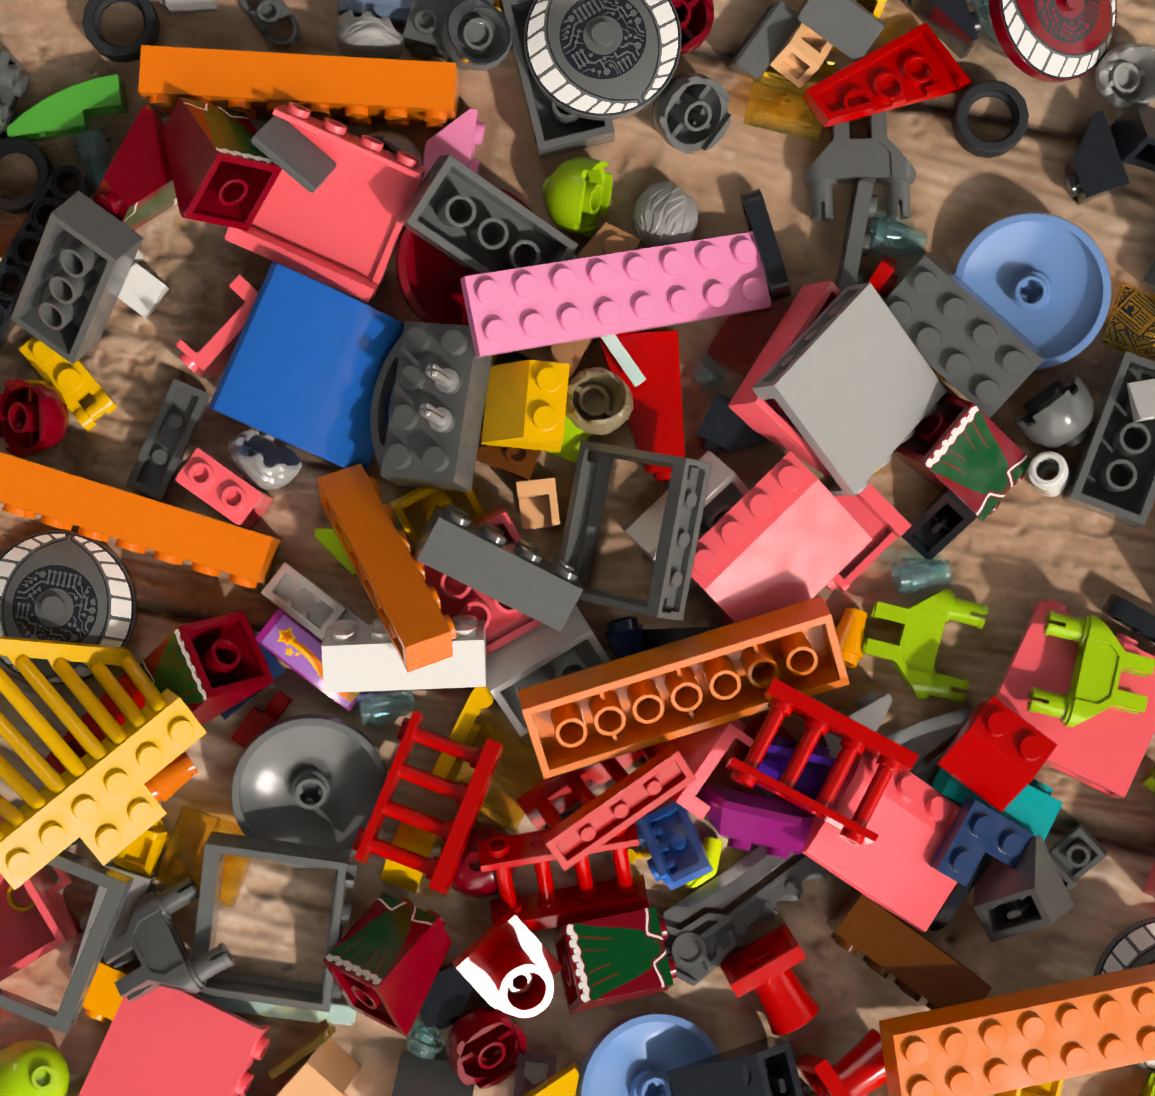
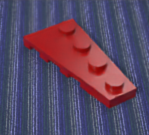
M925 22L806 89L802 98L824 128L965 90L970 85L971 80Z

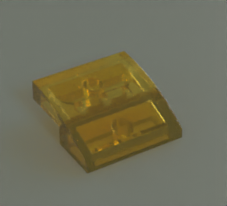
M824 60L821 67L801 88L797 87L769 65L760 78L753 79L743 124L818 142L822 124L803 100L802 96L806 89L833 75L836 63Z
M488 721L474 748L477 745L484 747L486 739L489 738L502 743L505 749L479 813L515 832L525 815L516 799L545 779L534 747ZM465 761L454 781L455 783L462 785L463 782L469 784L475 770L470 767L469 762Z
M182 806L155 880L173 886L188 875H191L198 885L196 890H200L204 848L211 832L245 835L237 823ZM225 854L220 903L230 907L235 906L252 858Z

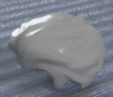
M348 10L339 17L336 23L337 28L335 29L336 41L339 50L344 56L396 59L402 54L405 40L402 37V33L395 30L390 18H378L369 11L364 12L360 17H354L352 10Z
M1127 43L1110 50L1098 63L1095 70V86L1100 95L1107 98L1112 106L1119 110H1125L1134 102L1148 105L1149 102L1155 99V46L1144 43Z
M663 182L652 184L638 198L633 213L635 235L641 239V247L644 249L689 242L692 239L698 223L697 204L692 196L684 193L683 189L675 183Z
M256 429L244 431L228 442V454L232 465L246 481L257 488L264 490L281 488L293 480L302 467L300 459L291 446L278 447L275 445L273 437L261 434Z

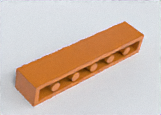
M361 463L318 477L320 504L407 673L453 657L452 639L457 637L453 621L449 615H442L439 596L433 586L427 587L425 572L421 562L417 561L416 558L412 559L409 541L403 530L397 531L394 526L396 524L394 513L389 503L383 504L380 500L381 492L374 476L368 477Z

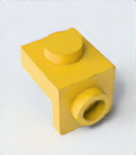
M157 821L117 854L113 864L148 877L153 876L168 831L157 828Z

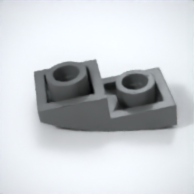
M1081 823L1048 851L1068 892L1077 885V880L1107 856V850Z

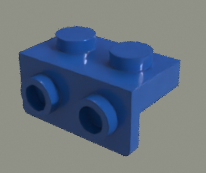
M673 802L637 820L638 841L642 848L647 846L652 858L647 860V864L656 881L663 880L669 889L673 890L713 871L689 811Z

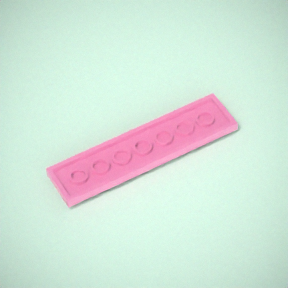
M753 232L464 276L460 279L476 358L765 310L772 307L764 267Z

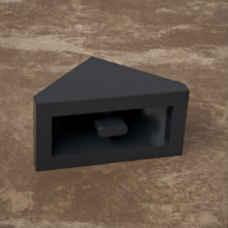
M948 489L938 494L901 537L930 562L976 519L977 515Z

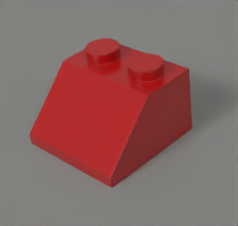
M992 696L979 704L937 762V765L996 810L1002 812L1037 775L1057 747V744Z

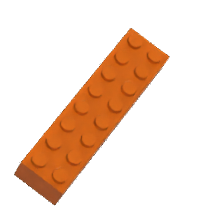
M141 45L138 92L151 109H156L157 114L165 116L171 115L180 97L244 112L249 120H255L256 115H269L272 118L275 116L272 113L276 107L294 102L308 108L311 111L309 116L323 122L325 118L348 120L349 125L358 127H369L372 121L387 122V127L395 129L410 128V123L426 124L425 128L428 130L441 131L458 118L460 77L457 63Z
M0 452V502L4 503L2 511L34 519L37 513L42 515L40 523L71 531L73 525L79 526L78 535L108 543L111 536L117 538L115 544L117 547L145 554L146 549L149 548L155 550L153 558L182 566L183 560L191 561V570L206 575L219 577L220 572L223 571L230 574L229 582L256 589L258 583L268 584L282 541L280 539Z
M820 596L517 690L543 777L547 779L771 709L768 707L770 700L762 697L768 683L774 678L809 697L849 685V680L831 613Z
M1155 963L880 1020L879 1028L889 1096H988L1155 1060Z

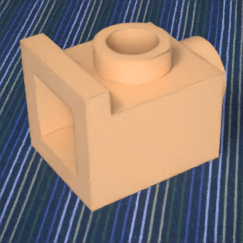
M800 22L770 66L801 88L821 67L833 45Z

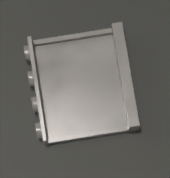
M871 283L847 286L752 387V390L760 400L775 399L836 481L829 490L833 496H855L861 493L868 486V479L877 469L889 463L892 459V452L901 443L913 436L916 425L936 410L937 402L947 392Z

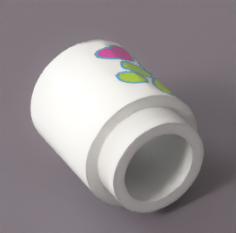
M1051 451L1042 452L1036 455L1030 462L1028 473L1037 492L1044 496L1053 497L1060 495L1068 488L1071 475L1065 459L1060 454ZM1048 472H1056L1058 474L1052 480H1044V476Z

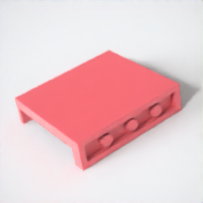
M289 102L288 105L282 104L276 107L272 114L289 122L334 160L337 166L322 186L313 193H310L282 169L248 231L229 227L224 239L369 303L376 296L402 231L403 225L398 223L397 220L422 183L428 168L419 165L420 159L412 154L398 151L396 155L383 149L384 143L374 137L361 135V138L347 133V126L338 121L325 118L323 122L309 116L311 111L294 102Z
M1047 599L1046 602L1040 601L1032 605L1031 611L1034 613L994 697L1057 744V747L1044 763L1045 765L1114 799L1123 798L1128 792L1155 732V667L1153 675L1141 677L1121 672L1118 689L1148 697L1144 713L1132 714L1108 708L1070 728L1064 726L1060 722V718L1028 712L1026 709L1027 702L1035 700L1028 698L1032 687L1061 695H1066L1069 692L1078 651L1076 641L1043 634V626H1048V623L1044 622L1048 611L1052 610L1056 613L1072 616L1067 613L1069 608L1051 599ZM1122 634L1116 635L1117 640L1126 652L1155 659V651L1149 654L1137 648L1139 643L1136 640Z
M161 986L133 1002L129 1001L126 996L117 1010L78 1096H245L254 1080V1075L250 1073L256 1059L260 1061L264 1057L270 1045L271 1039L267 1038L271 1026L267 1024L258 1026L193 993Z

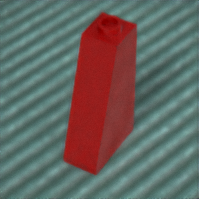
M678 330L616 334L621 344L646 378L637 387L631 382L600 337V348L608 370L618 375L633 394L634 409L626 421L636 449L685 458ZM642 463L645 475H654V481H670L672 468Z

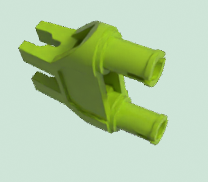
M946 588L907 608L874 601L870 617L900 624L895 645L871 638H864L863 654L890 660L916 698L924 700V698H929L931 695L963 704L967 694L952 691L951 687L968 691L969 680L936 673L934 664L945 623L952 620L982 629L986 619L973 616L970 612L987 615L988 605L956 598L955 593Z
M1049 610L1044 621L1048 623V626H1043V634L1076 641L1078 646L1071 684L1066 695L1032 687L1028 698L1035 700L1027 702V711L1060 718V722L1070 728L1108 708L1132 714L1144 713L1148 697L1118 689L1121 672L1141 677L1153 675L1155 659L1126 652L1108 626L1095 615L1088 614L1080 619Z

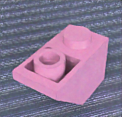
M469 109L426 141L423 167L428 169L424 178L439 155H451L479 174L480 160H474L473 158L475 145L483 144L485 122H479L478 110Z

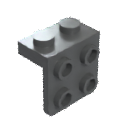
M464 0L412 1L402 36L405 40V48L410 50L411 55L424 60H432V57L435 56L445 59L447 62L455 63L444 49L441 32L445 19L452 8ZM481 0V1H484V2H486V3H488V4L493 5L495 0ZM457 64L458 69L469 70L468 68L462 67L459 64Z

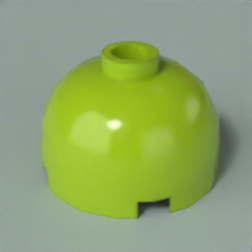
M586 157L571 158L560 164L554 170L551 177L546 178L542 189V196L546 199L549 216L558 227L570 233L591 237L598 232L600 226L594 224L599 213L601 216L606 217L612 196V174L606 173L604 167L609 166L608 162Z
M24 1039L16 1041L0 1050V1096H65L67 1094L70 1081L68 1063L60 1050L51 1044L40 1040Z

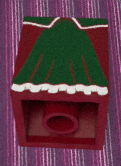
M182 97L176 103L163 128V134L179 213L182 218L246 231L251 226L282 168L252 144L251 139L258 131L244 112Z
M148 104L141 108L93 198L96 204L134 231L177 203L163 134L165 124Z
M945 393L937 402L936 410L923 418L914 428L915 433L913 436L901 443L893 453L940 492L949 489L977 515V519L984 521L988 515L997 510L1000 500L1010 488L1022 480L1025 470L1029 467L1032 460L974 403Z
M244 610L177 626L140 663V666L158 691L162 693L168 688L178 695L201 726L274 681Z
M383 892L327 954L323 961L353 1010L406 1036L417 1018L452 941L444 928L446 923L438 913L431 909L424 911L416 907L405 897L401 896L398 899Z
M656 907L563 925L554 936L553 942L557 960L563 967L560 970L570 1015L666 991L674 985L672 979H675L677 976L676 966L672 955L666 954L663 941L667 939L666 923L662 916H657Z

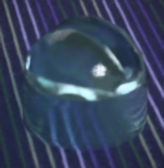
M702 355L691 369L692 382L696 383L699 380L702 383L700 389L713 388L725 376L723 368L714 359L706 355Z

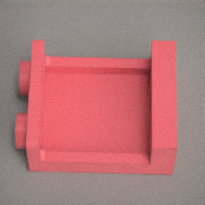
M238 275L229 287L245 303L199 352L195 351L182 339L175 343L182 351L178 358L200 377L207 373L215 379L226 368L259 292L241 275Z
M198 447L176 476V482L235 524H242L249 530L254 528L274 500L212 454Z
M870 483L861 493L855 496H834L873 540L826 585L830 591H833L835 588L840 592L846 591L850 584L897 537L902 536L912 526Z
M736 719L659 743L657 747L661 752L673 744L696 777V780L670 798L703 820L711 807L697 798L696 795L735 739L740 740L749 747L752 746L754 740L743 733L747 725Z

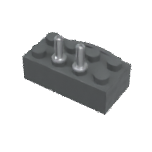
M405 321L403 335L388 354L380 370L371 403V437L375 455L381 468L380 476L398 486L471 492L492 355L475 357L469 325ZM396 377L389 403V423L387 429V436L385 437L386 404L391 386L393 384L394 378Z

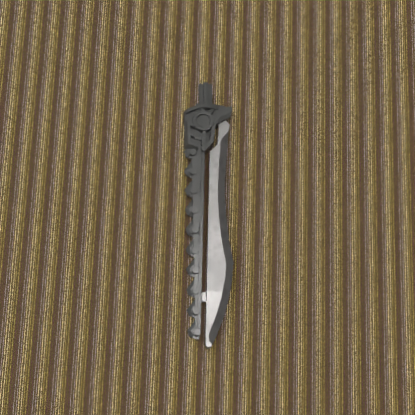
M976 708L961 709L930 718L892 733L886 738L919 755L911 770L912 774L931 786L928 776L938 773L940 766L937 765V762L948 747L927 763L923 760V757L962 729ZM758 846L711 881L675 905L664 910L662 917L666 923L667 939L663 941L666 954L672 955L674 959L676 977L695 986L741 948V943L749 942L753 934L751 932V924L753 922H773L779 912L776 905L778 901L799 900L804 891L801 882L803 880L825 879L828 870L804 855L728 913L705 911L682 927H676L677 923L683 922L703 907L724 908L786 861L785 859L765 855L766 848Z

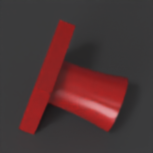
M512 909L452 962L455 968L496 1012L519 1018L535 1016L549 1005L554 993L552 977L563 968L559 961Z
M785 923L736 951L720 964L737 998L754 989L766 1014L771 1032L774 1035L788 1034L810 1022L820 1010L819 1004L805 989L791 968L807 958Z
M873 1028L867 1032L856 1046L832 1066L826 1058L805 1054L796 1061L797 1068L818 1096H866L887 1083L881 1036Z

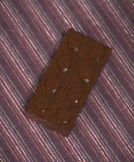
M853 887L827 921L828 926L833 930L830 937L835 940V943L852 955L857 950L865 954L862 960L867 963L868 967L885 979L890 973L896 977L894 983L899 986L901 991L917 1002L924 997L928 1000L925 1006L930 1010L985 999L992 989L989 984L973 971Z

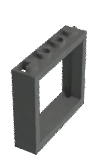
M580 441L559 559L575 567L573 572L578 574V579L583 588L578 600L656 618L683 621L712 463ZM613 458L672 468L648 601L589 588Z
M211 832L204 848L192 960L215 948L225 854L335 869L336 875L326 949L327 956L342 939L343 925L349 926L353 903L347 902L346 896L347 888H354L357 874V865L350 864L352 851ZM324 965L322 985L221 971L205 981L202 991L194 994L329 1012L333 999H340L342 992L328 968Z
M63 850L47 864L107 888L106 894L58 1011L1 988L0 1008L67 1034L76 1023L134 878Z

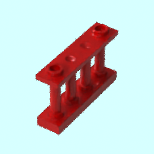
M772 679L762 697L770 700L768 707L771 709L744 761L742 762L734 757L728 760L725 768L733 771L731 778L749 788H753L754 784H757L841 829L839 836L852 844L861 846L863 842L867 844L876 842L879 835L867 829L866 826L892 775L898 774L899 770L902 772L912 770L919 755L780 680ZM791 713H794L806 720L804 726L807 728L783 775L777 781L760 772L758 768L784 717H789ZM827 732L842 739L840 742L842 749L816 800H813L794 790V787L820 736H826ZM863 751L878 758L876 761L878 768L850 820L831 810L830 807L857 754L862 755Z
M413 710L411 718L405 717L399 727L397 739L401 743L366 829L360 828L357 832L352 850L357 851L354 859L364 864H367L370 854L373 853L426 874V879L431 880L428 888L447 896L505 748L502 743L489 738L486 739L484 747L477 745L474 748L422 728L424 716L422 713ZM415 742L469 762L470 767L475 769L469 784L463 782L460 785L408 765L407 762ZM400 779L455 799V804L460 806L455 820L448 819L445 822L392 801ZM385 817H391L440 836V841L445 843L440 858L434 856L430 859L377 838Z
M659 744L547 778L516 799L536 830L545 824L548 825L550 830L540 837L564 871L696 780V777L673 744L662 752L657 747ZM645 756L648 760L645 764L630 774L625 771V768ZM612 778L615 785L595 797L592 792ZM579 801L583 807L563 820L560 814Z
M635 822L592 852L598 853L612 850L617 879L593 883L589 855H587L574 865L578 886L554 889L549 862L556 860V858L540 837L550 829L504 837L497 836L478 841L481 872L495 870L500 899L490 900L493 925L511 909L533 932L649 908L644 875L632 876L627 847L639 846ZM534 864L539 892L516 896L510 867Z

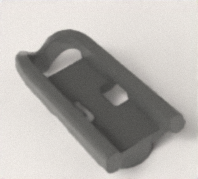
M237 0L261 35L271 45L280 49H288L298 42L300 36L299 25L283 0H254L258 5V8L252 10L246 0ZM286 17L290 22L293 33L286 41H279L268 32V29Z

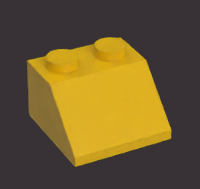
M525 360L491 366L485 399L481 444L560 452L564 436L570 364Z

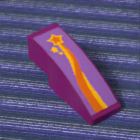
M279 608L256 636L257 642L324 693L321 649L323 641ZM366 691L325 694L350 712Z

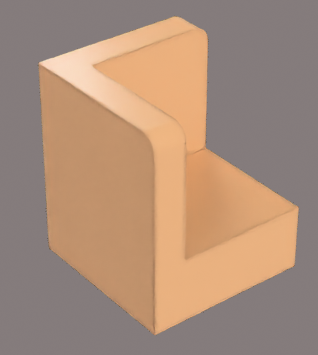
M555 478L516 482L522 528L529 530L560 526Z

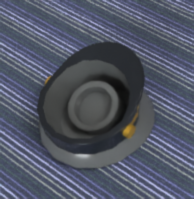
M464 0L456 4L446 17L441 32L442 44L449 57L455 63L470 70L485 71L498 66L508 56L512 45V30L506 17L501 13L502 10L481 0Z

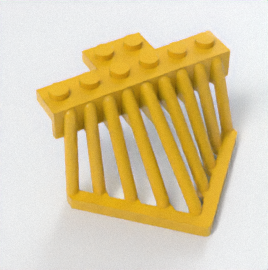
M0 636V655L6 656L13 666L17 668L87 753L80 759L0 667V692L66 769L64 773L59 775L0 711V735L45 786L43 790L38 792L0 754V777L26 802L18 809L0 794V816L4 819L0 824V874L14 890L78 838L84 842L103 866L167 814L144 784L207 733L178 695L168 688L162 693L158 691L135 657L125 647ZM29 658L47 659L51 668L96 721L106 739L101 743ZM67 661L83 662L86 664L90 673L93 674L122 712L126 721L122 726L117 723ZM105 664L118 665L125 670L145 699L146 706L140 710Z

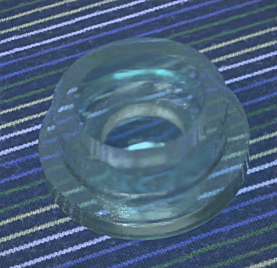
M424 1024L412 1027L406 1035L408 1040L406 1048L408 1051L423 1059L435 1058L436 1053L441 1052L445 1044L444 1040L440 1037V1032L436 1028L429 1027L426 1029Z

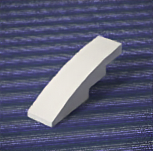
M286 562L283 563L261 592V594L322 641L327 626H334L333 623L335 621L356 620L357 625H369Z

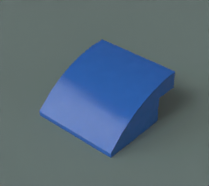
M272 262L208 408L343 469L361 463L366 472L375 453L370 428L371 403L375 384L388 354L403 335L405 324L329 286ZM396 377L394 378L393 384L391 386L386 404L385 428L389 421V403Z

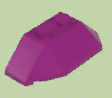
M707 783L703 784L696 795L697 798L711 807L707 812V816L722 838L728 839V847L750 851L751 845L766 848L765 855L788 860L790 853L795 855L802 853L815 815L791 802Z

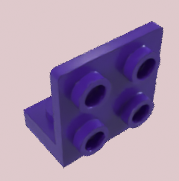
M775 735L758 770L779 781L796 749L790 747L791 740ZM820 745L815 746L794 790L816 800L826 780L829 766H833L836 758L829 756L830 749ZM754 784L753 788L766 790L757 784Z

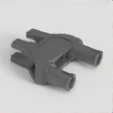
M886 111L867 116V138L865 139L849 138V121L830 126V144L803 175V182L806 183L807 187H810V221L819 222V218H821V205L823 208V221L834 220L833 186L837 185V183H857L859 180L887 185V219L896 220V217L899 216V211L900 220L912 218L910 184H913L916 179V171L903 153L887 138Z
M188 875L185 879L163 892L152 890L145 894L134 911L126 933L107 944L102 956L106 964L112 963L113 967L117 969L138 957L142 965L115 982L121 997L125 998L127 996L128 1000L133 1002L160 986L188 993H198L203 990L206 980L235 965L233 957H228L231 953L223 942L194 960L189 957L171 918H173L172 913L199 899L200 890H196L198 885L191 875Z

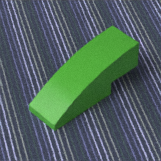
M118 74L94 78L63 89L24 112L7 127V135L9 137L36 141L92 133L91 118L128 113L125 83Z

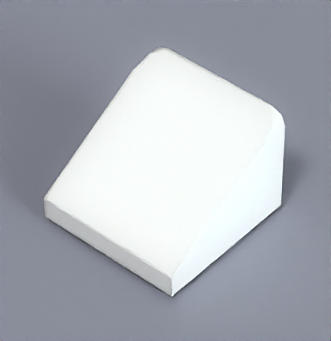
M135 262L130 268L118 298L147 319L170 289Z
M1155 379L1127 383L1133 421L1139 422L1155 419Z

